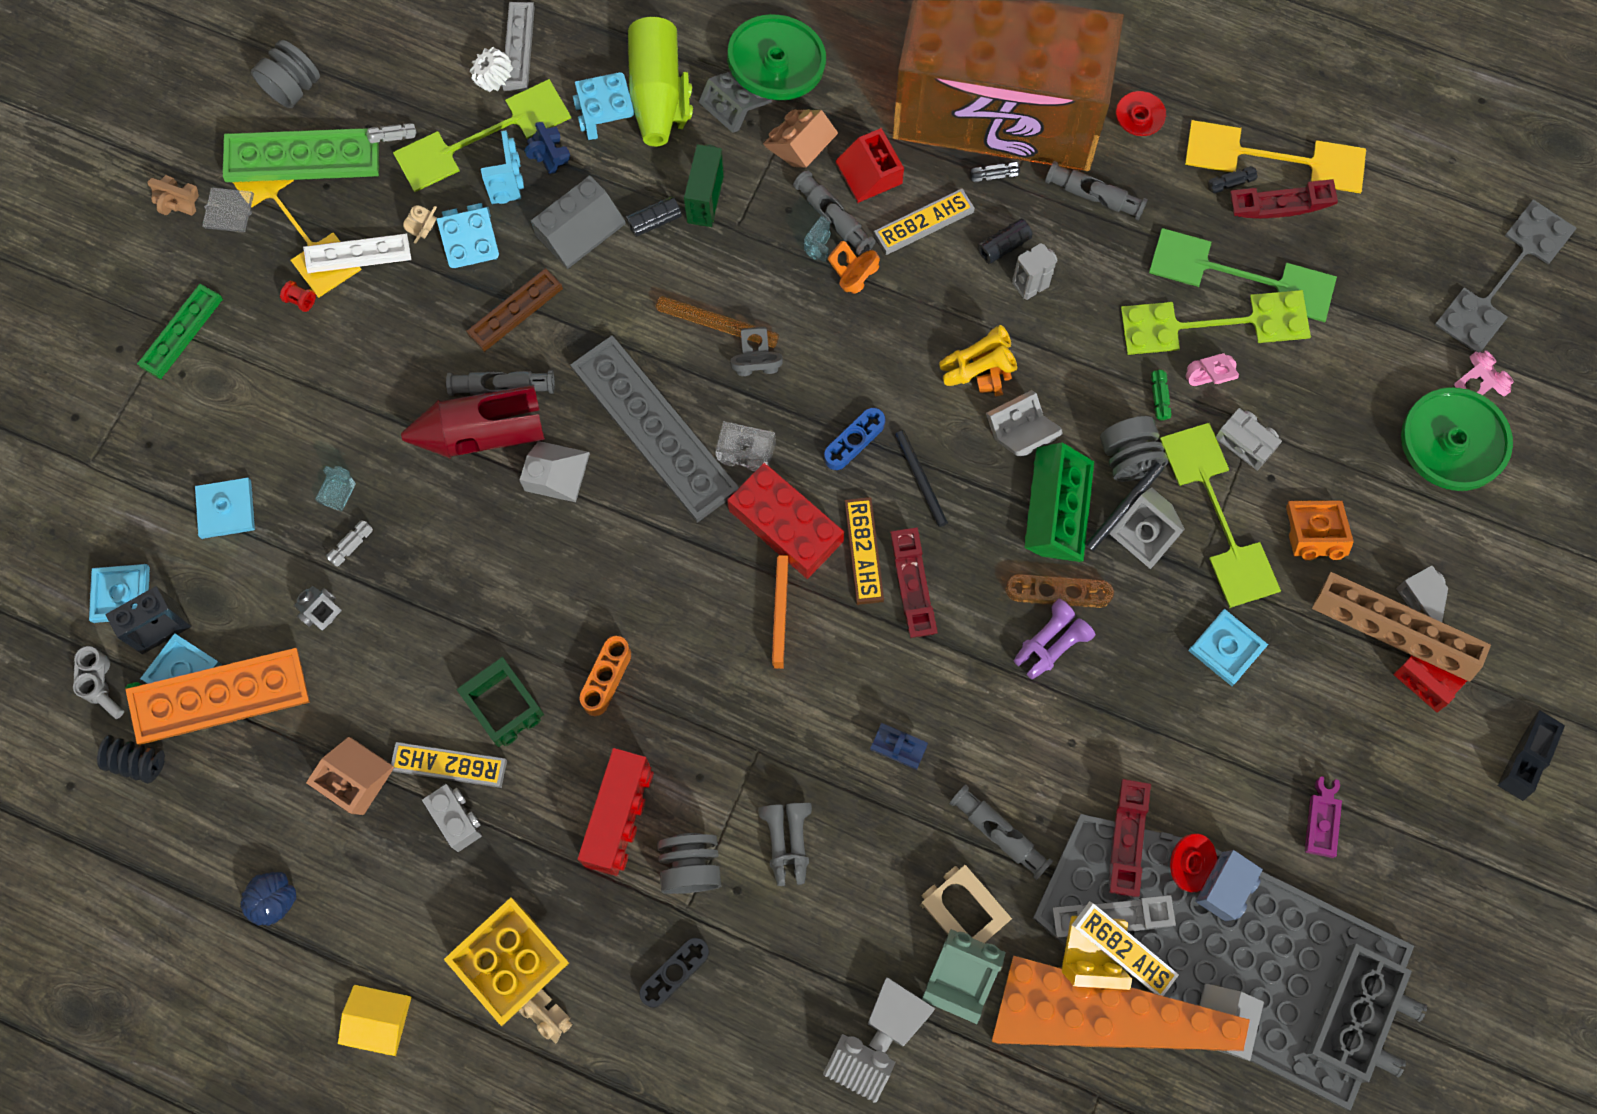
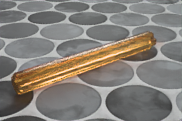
M663 296L659 297L656 308L660 312L737 337H741V329L757 327ZM767 330L768 346L774 348L778 343L779 334ZM752 334L747 340L761 344L762 337L758 334Z

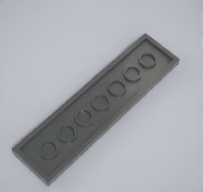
M613 335L570 365L578 378L697 523L724 504L739 489L737 484Z

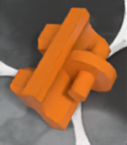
M990 350L973 358V362L988 355L994 350ZM999 367L990 368V374L977 376L980 393L994 391L995 397L1003 395L999 374H1003L1006 381L1012 379L1011 373H1006Z

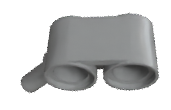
M82 647L75 654L73 690L75 694L90 703H99L115 719L120 718L124 710L108 697L109 687L105 682V673L110 667L109 658L93 647ZM96 657L95 663L89 666L90 660ZM95 683L93 691L87 693L88 688Z

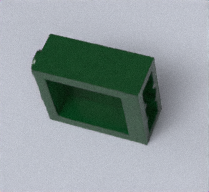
M697 144L684 195L688 224L711 228L713 226L724 180L722 148H717L714 145L704 146Z
M503 657L456 689L498 748L502 745L508 746L518 738V733L525 728L529 730L535 727L544 715ZM508 676L530 708L495 732L473 700Z

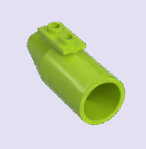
M645 17L636 20L628 28L629 94L644 143L649 146H662L668 142L673 122H677L678 128L683 129L687 120H690L692 117L693 106L689 105L692 84L689 83L688 72H683L682 76L679 77L676 26L664 18Z

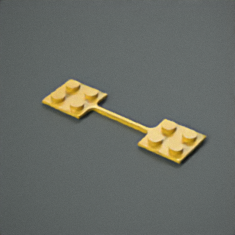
M1191 121L1185 165L1234 172L1236 171L1238 156L1247 154L1307 164L1312 169L1311 181L1334 179L1336 190L1360 194L1362 192L1366 148L1316 140L1314 156L1310 159L1242 148L1240 145L1241 128Z
M294 180L232 182L251 208L267 198L274 199L307 242V246L340 242L334 233H331L319 242L310 241L277 197L278 191ZM304 252L291 259V262L318 298L361 271L360 267L308 273Z

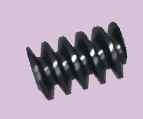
M107 735L102 740L97 754V765L100 770L120 774L126 778L131 777L133 780H141L147 784L152 783L159 776L165 762L164 751L160 750L156 754V750L153 747H149L145 751V745L143 744L135 747L133 741H128L125 744L124 739L118 738L114 740L112 735Z

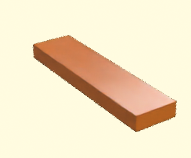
M781 555L777 557L772 665L774 668L784 669L788 556Z

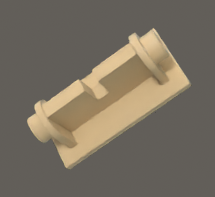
M419 205L412 207L403 223V227L407 232L416 236L415 244L420 237L425 239L437 219L433 214L437 207L434 206L432 211Z
M541 989L519 1012L525 1018L530 1017L538 1025L537 1029L540 1034L546 1039H551L556 1044L561 1033L567 1032L573 1024L569 1021L570 1017L557 1004L549 1011L545 1008L552 999Z

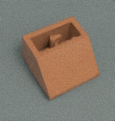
M795 109L785 116V121L780 126L774 128L769 133V138L763 144L792 167H807L838 132L822 110Z
M348 737L321 759L306 783L349 813L364 815L395 767L353 738Z

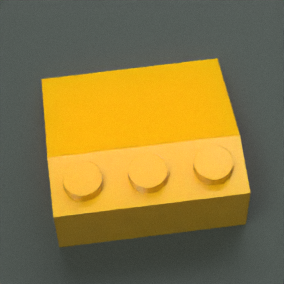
M513 898L507 900L444 958L445 962L501 1026L569 964L537 923Z

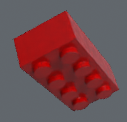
M765 463L727 500L729 511L781 556H788V563L806 579L844 542V531Z
M613 748L577 859L584 867L617 877L619 870L624 871L628 861V854L625 851L628 842L633 843L637 831V826H634L637 815L641 816L645 806L643 793L645 788H650L654 772L651 771V766L646 757Z

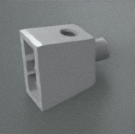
M886 978L868 1021V1025L877 1030L869 1046L875 1051H882L886 1053L892 1041L903 1047L929 1018L935 1008L889 978Z

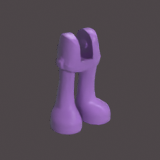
M1061 599L1056 600L1052 605V618L1047 625L1031 640L1023 642L1022 649L1013 660L1019 667L1034 652L1041 658L1027 673L1030 679H1034L1043 672L1051 670L1054 666L1053 663L1077 642H1088L1096 635L1089 624L1078 618L1048 650L1044 649L1043 646L1075 618L1072 608Z

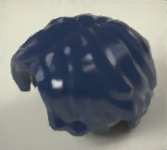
M277 871L257 875L251 879L246 889L241 893L240 908H242L244 916L252 923L257 924V926L273 925L281 920L296 901V890L292 885H288L286 874Z

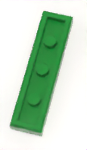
M199 284L137 365L161 380L223 300L221 295Z

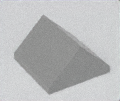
M1205 983L1199 1006L1250 1019L1244 1051L1220 1052L1250 1061L1264 1002L1241 991Z

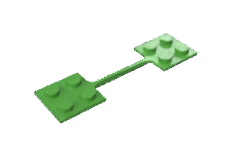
M1164 228L1161 229L1149 271L1150 274L1199 287L1203 271L1214 269L1274 286L1278 292L1303 290L1307 317L1321 322L1326 321L1337 276L1286 263L1282 279L1277 281L1209 262L1210 241Z

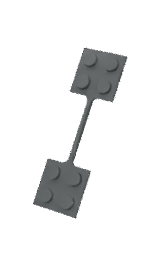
M1533 199L1505 235L1521 247V255L1488 297L1480 298L1466 288H1463L1435 325L1472 351L1481 352L1508 318L1491 305V298L1525 255L1532 254L1549 265L1577 228Z

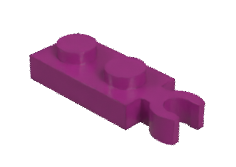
M1322 776L1315 782V788L1319 796L1312 795L1310 797L1304 853L1330 858L1337 856L1342 800L1334 799V794L1340 788V782L1337 779L1332 781L1331 789L1325 788L1324 777Z

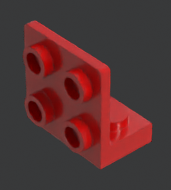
M1413 655L1393 674L1437 713L1455 698V694L1467 682V680Z

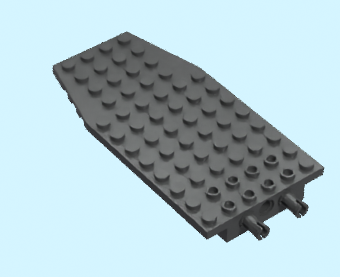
M1083 814L1079 815L1032 918L1066 947L1067 937L1057 938L1053 912L1055 907L1085 906L1089 901L1093 904H1104L1171 895L1176 926L1128 932L1179 974L1165 993V997L1199 1006L1204 984L1206 983L1241 991L1263 1001L1264 1004L1250 1062L1347 1111H1351L1361 1083L1370 1081L1375 1066L1396 1077L1402 1075L1404 1070L1399 1067H1405L1406 1060L1382 1048L1396 1011L1418 1022H1421L1425 1016L1424 1013H1421L1422 1010L1427 1011L1426 1004L1403 994L1412 972L1406 967L1414 945L1264 872H1261L1259 876L1261 881L1258 888L1253 893H1250L1245 902L1247 908L1244 914L1236 920L1224 921L1195 902L1201 891L1187 892L1176 885L1171 875L1170 862L1173 850L1182 837L1164 832L1144 830L1141 859L1142 878L1139 898L1110 893V860L1115 821ZM1215 849L1218 861L1222 852ZM1122 967L1132 978L1131 988L1153 993Z

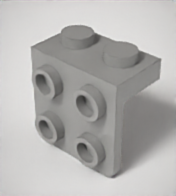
M1032 390L986 413L995 441L1016 456L1028 455L1033 449L1053 442L1056 437L1063 433L1060 426L1043 416L1037 393Z

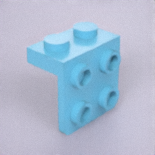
M619 72L575 82L577 95H573V101L576 111L581 110L582 116H578L581 131H586L588 140L598 138L596 124L629 118L634 115L623 73Z
M507 130L501 131L506 164L481 168L482 178L491 204H504L512 200L521 199L520 189L524 188L522 174L519 171V167H521L519 154L516 152L514 138L508 137Z
M482 203L467 206L468 211L458 213L457 208L442 212L443 217L437 218L448 264L451 268L489 261L499 256L490 220L489 206L483 208Z

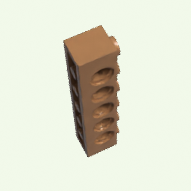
M1330 572L1321 587L1312 607L1313 610L1469 682L1483 667L1491 646L1482 640Z

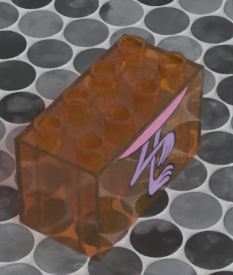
M913 0L898 71L893 139L1052 165L1056 161L1058 166L1090 171L1110 104L1124 14L1037 0Z

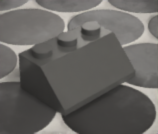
M590 175L531 220L535 236L567 269L626 224L607 192Z

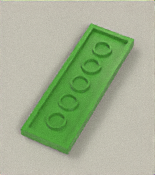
M367 129L224 134L223 178L225 182L379 176V142L370 143L368 141Z

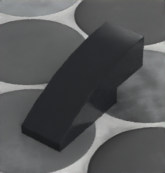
M1539 710L1515 748L1497 786L1522 801L1534 793L1543 770L1551 763L1565 725Z

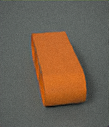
M613 636L607 639L581 691L580 703L586 713L591 716H599L606 711L631 659L630 647L627 641L620 636ZM618 646L625 648L622 655L617 657L611 655L613 648ZM604 671H611L613 673L608 681H600L599 676ZM591 696L601 697L598 705L593 707L587 705V701Z

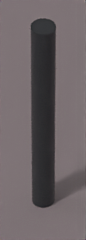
M901 430L895 434V437L938 527L948 524V521L905 431Z
M1156 462L1088 540L1085 544L1092 551L1098 547L1136 500L1165 469L1161 464Z

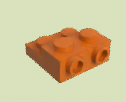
M1288 501L1286 510L1291 526L1289 538L1294 556H1302L1305 560H1313L1318 556H1329L1332 560H1340L1345 556H1349L1354 541L1343 501Z

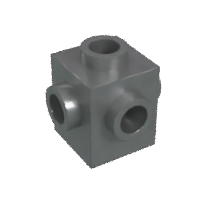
M314 586L304 590L294 604V607L300 611L297 617L308 627L314 624L322 631L333 622L342 610L333 603L336 598L325 588L319 591Z

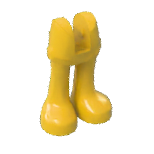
M998 325L986 337L974 345L961 351L956 350L940 361V369L942 371H950L943 375L944 384L946 386H954L968 383L974 376L993 367H999L1006 373L1017 370L1015 357L1008 349L1011 347V339L1006 329L1002 325ZM990 350H994L993 352L989 353L988 355H986V356H984V357H982V358H980V359H978V360H976V361H974V362H972V363L969 362V360H971V359H973V358H975V357H977V356H979V355H981V354H983V353H985V352H988V351H990Z

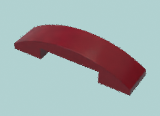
M1334 179L1311 181L1307 183L1306 187L1258 193L1257 188L1230 191L1234 216L1244 218L1295 216L1318 211L1338 203Z
M918 527L891 531L897 579L910 638L937 634L933 606H931L922 560L923 553Z
M1126 779L1121 781L1111 849L1110 893L1138 898L1140 896L1145 820L1149 809L1151 784Z

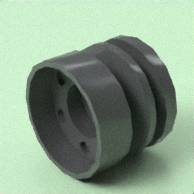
M279 40L275 44V48H271L268 52L270 60L262 58L251 69V74L258 85L270 97L287 108H293L303 97L301 88L310 90L312 83H316L320 79V74L312 61L302 51L288 41Z
M1140 416L1126 419L1112 425L1101 433L1100 440L1106 455L1113 456L1108 463L1113 469L1112 475L1116 481L1125 482L1143 478L1156 462L1163 467L1167 465L1168 458L1165 452H1163L1164 446L1161 442H1155L1160 435L1152 417Z
M685 833L657 842L658 851L670 852L660 855L658 857L659 862L672 864V868L660 872L662 893L685 894L709 891L722 887L720 867L706 864V861L719 856L718 850L707 849L718 845L717 836Z

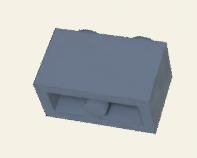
M1234 850L1222 852L1195 902L1224 921L1236 920L1244 914L1247 908L1245 902L1250 893H1253L1258 888L1261 881L1259 876L1263 869Z

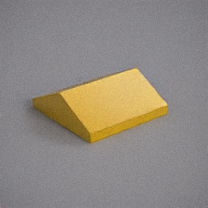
M354 985L342 1013L338 1044L396 1056L411 996Z

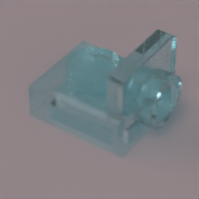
M823 216L819 218L804 238V251L812 259L826 262L829 248L825 244L829 240L831 232L829 231L830 220Z
M325 466L323 472L327 476L315 500L325 506L343 511L356 483L351 478L350 472L339 466H335L334 469Z

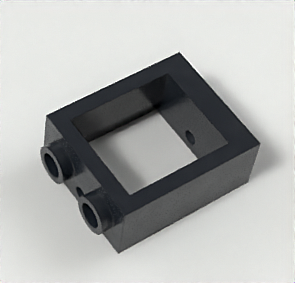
M157 586L105 614L117 638L141 654H145L168 641L174 634L178 635L192 627L181 605ZM133 604H137L135 609H132Z

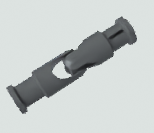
M1056 161L1052 163L1045 183L1049 184L1052 182L1065 188V191L1093 202H1100L1108 209L1118 213L1123 211L1135 216V220L1138 221L1148 201L1146 198L1139 199L1129 195L1127 190L1117 186L1106 185L1103 181L1073 169L1071 171L1058 166ZM1092 183L1089 194L1081 188L1082 184Z
M809 170L802 172L796 178L793 187L796 190H801L807 197V202L823 219L835 225L837 233L845 242L849 241L853 245L858 256L871 250L876 240L873 237H869L861 229L862 225L852 215L845 212L841 203L823 185H819L812 178L813 174ZM828 203H833V204H830V205L827 207V210H826L825 213L822 211V208L824 207V205H826V204H828Z
M548 370V373H532L531 371H516L509 374L504 372H470L469 375L447 373L446 377L448 396H454L455 393H470L473 396L534 385L535 391H548L549 394H554L555 390L553 370ZM491 377H494L493 384L495 390L485 388L486 381Z
M965 784L949 804L952 806L956 805L963 811L976 828L991 841L999 845L1017 864L1022 863L1034 874L1033 878L1037 880L1053 860L1050 858L1046 859L1041 855L1029 839L1014 829L989 804L977 799L968 791L969 787ZM988 821L997 823L998 827L992 830Z

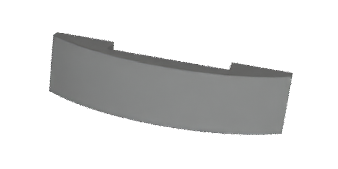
M1171 895L1095 904L1110 918L1126 920L1128 922L1127 932L1176 926ZM1086 905L1053 908L1057 938H1066L1068 936L1071 917L1079 916Z

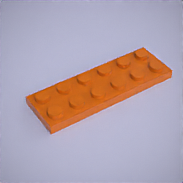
M297 648L125 689L136 742L139 745L310 703Z

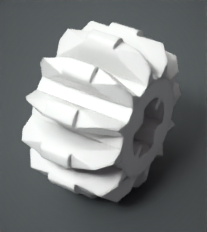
M492 47L488 50L485 48L481 55L477 54L478 58L472 61L473 67L470 69V73L474 83L488 92H491L493 89L498 91L500 86H506L505 81L511 78L509 74L513 70L511 60L499 49Z

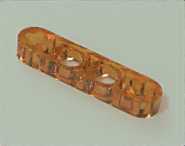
M1019 574L1011 577L1006 587L1008 597L1017 602L1054 604L1056 600L1061 599L1070 606L1101 608L1107 606L1114 596L1111 584L1103 580ZM1016 582L1021 583L1023 588H1030L1031 583H1035L1034 595H1030L1031 589H1023L1022 593L1018 594L1017 590L1012 587H1015ZM1045 583L1051 585L1054 590L1053 595L1048 597L1041 595L1039 586ZM1072 585L1078 587L1081 591V596L1075 599L1070 598L1066 594V588ZM1086 587H1089L1088 593H1096L1098 588H1101L1103 593L1107 595L1103 600H1100L1097 594H1090L1088 599H1085Z

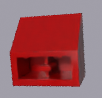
M882 128L859 137L836 160V165L857 203L903 184L904 167Z

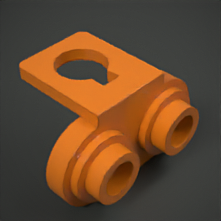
M841 241L828 256V260L841 277V288L845 292L855 294L863 289L866 278L879 269L880 257L876 251L869 250L857 258L845 241ZM841 251H844L847 255V267L845 265L841 266L838 263V255Z

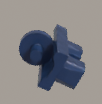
M537 122L535 124L537 131L532 138L527 140L529 145L525 148V154L529 159H536L537 162L543 161L549 174L556 173L558 165L568 163L570 152L565 146L555 147L554 144H559L560 133L557 127L546 128L543 122Z
M881 723L870 750L917 770L928 743Z

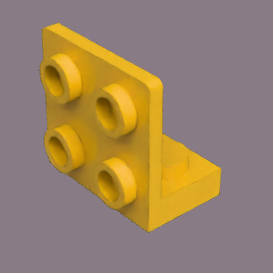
M1072 916L1062 966V973L1073 986L1130 990L1132 978L1122 969L1121 965L1072 926L1078 917ZM1113 919L1127 931L1128 922L1126 920Z

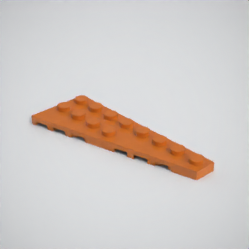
M1013 956L992 1042L1020 1045L1244 1051L1250 1019L1131 987L1130 990L1073 986L1062 973L1061 968Z

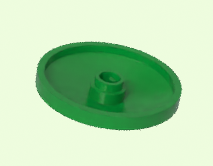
M770 14L751 18L734 31L728 44L727 62L735 80L749 92L767 99L789 100L801 97L817 86L824 73L826 51L820 37L808 25L788 16Z
M1443 388L1426 394L1409 410L1402 425V446L1411 466L1424 479L1445 489L1468 491L1485 486L1505 469L1511 458L1513 436L1506 417L1488 398L1468 389Z

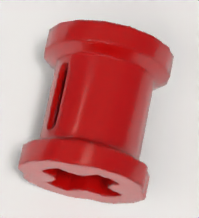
M288 281L281 290L280 298L283 302L293 303L301 311L307 312L314 305L316 294L311 289L305 290L299 287L294 281Z

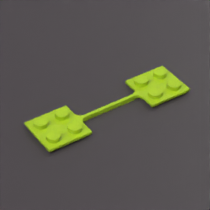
M550 79L505 100L513 114L512 118L502 121L452 146H447L437 131L393 152L413 191H419L459 172L460 170L453 159V153L456 150L511 124L519 125L526 138L529 139L537 131L535 127L537 122H543L546 128H551L571 119V115Z
M1303 290L1250 295L1253 313L1249 317L1181 323L1176 320L1173 302L1121 307L1127 355L1180 350L1178 331L1180 329L1252 323L1255 326L1258 343L1309 339L1311 335Z
M1210 423L1161 437L1160 442L1164 446L1165 454L1178 485L1181 486L1194 481H1200L1205 485L1229 542L1230 549L1228 552L1209 558L1229 608L1281 592L1261 543L1258 542L1245 547H1239L1235 544L1209 482L1211 476L1229 471Z

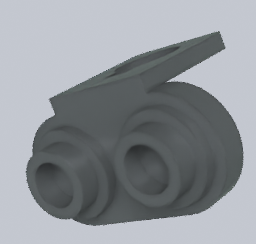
M767 328L741 329L743 354L731 358V368L739 376H748L754 370H763L766 374L776 373L783 364V357L780 353L769 352ZM752 334H758L762 337L758 350H753L752 346L747 342L748 337Z

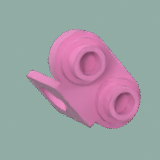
M1484 351L1483 353L1475 352L1470 356V360L1475 367L1454 384L1456 388L1466 389L1465 384L1468 379H1477L1481 376L1484 381L1480 383L1481 387L1477 393L1484 395L1493 387L1499 394L1506 396L1511 392V384L1514 381L1507 372H1497L1493 366L1496 363L1495 358L1488 351Z
M1222 353L1190 363L1187 367L1186 379L1192 386L1212 381L1214 384H1219L1237 379L1239 373L1235 369L1236 362L1233 357Z

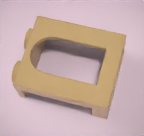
M966 865L960 870L957 866L953 867L943 876L946 880L945 883L939 888L934 884L921 895L924 901L920 906L930 913L947 935L950 929L966 933L942 903V893L951 884H959L965 887L993 919L972 937L973 939L985 943L1012 919Z

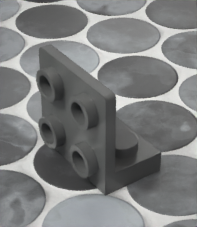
M731 72L708 78L699 103L732 133L740 130L747 111L772 102V99L757 96L743 88L735 80Z

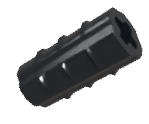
M670 196L627 215L626 219L633 235L637 237L664 224L671 223V221L682 217L675 198Z
M1021 218L979 243V253L986 263L991 264L1032 239V230L1026 221Z

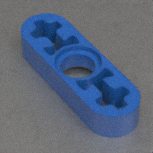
M870 408L864 411L826 448L824 454L825 464L832 470L843 469L884 429L885 416L883 412L877 408ZM868 418H870V419H872V420L875 419V418H878V423H877L878 425H876V424H874V423L871 424V425L867 428V434H866L864 428H866L867 425H868V420H869ZM852 433H857L862 437V442L858 445H852L848 442L847 437ZM841 443H843L845 450L841 453V461L838 459L832 461L831 453L837 455L842 451Z

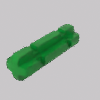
M1164 370L1153 371L1151 373V381L1154 383L1152 385L1154 406H1157L1155 408V416L1159 421L1168 420L1172 415L1171 408H1168L1170 405L1168 385L1165 384L1167 383V373Z

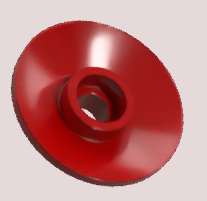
M1136 91L1125 95L1119 101L1116 108V118L1119 125L1126 132L1136 136H1148L1161 129L1166 119V109L1157 96L1144 91Z
M1194 833L1186 835L1176 844L1171 856L1170 869L1174 882L1182 890L1198 892L1205 885L1217 862L1216 850L1210 839L1204 835Z

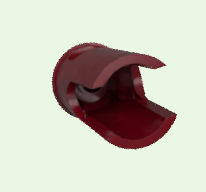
M534 385L445 401L438 400L401 433L402 441L450 459L452 456L545 440L539 414L502 419L539 411Z

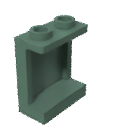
M950 929L927 983L922 1000L977 1024L995 978L1002 968L1006 952L1001 951L993 944H985L973 939L965 932H957Z

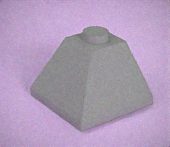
M538 441L527 455L521 473L520 482L524 491L576 502L590 453Z
M1151 487L1136 500L1110 532V535L1151 569L1185 529L1173 505Z

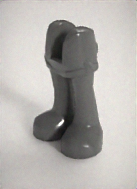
M811 803L786 804L791 853H786L783 805H770L758 808L759 817L767 821L770 830L772 859L769 862L770 867L773 869L777 886H785L786 870H784V865L795 864L794 873L797 885L805 884L809 858L805 854L803 825L804 819L811 814Z

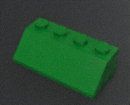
M1063 442L1037 447L1025 548L1041 557L1083 562L1094 461Z

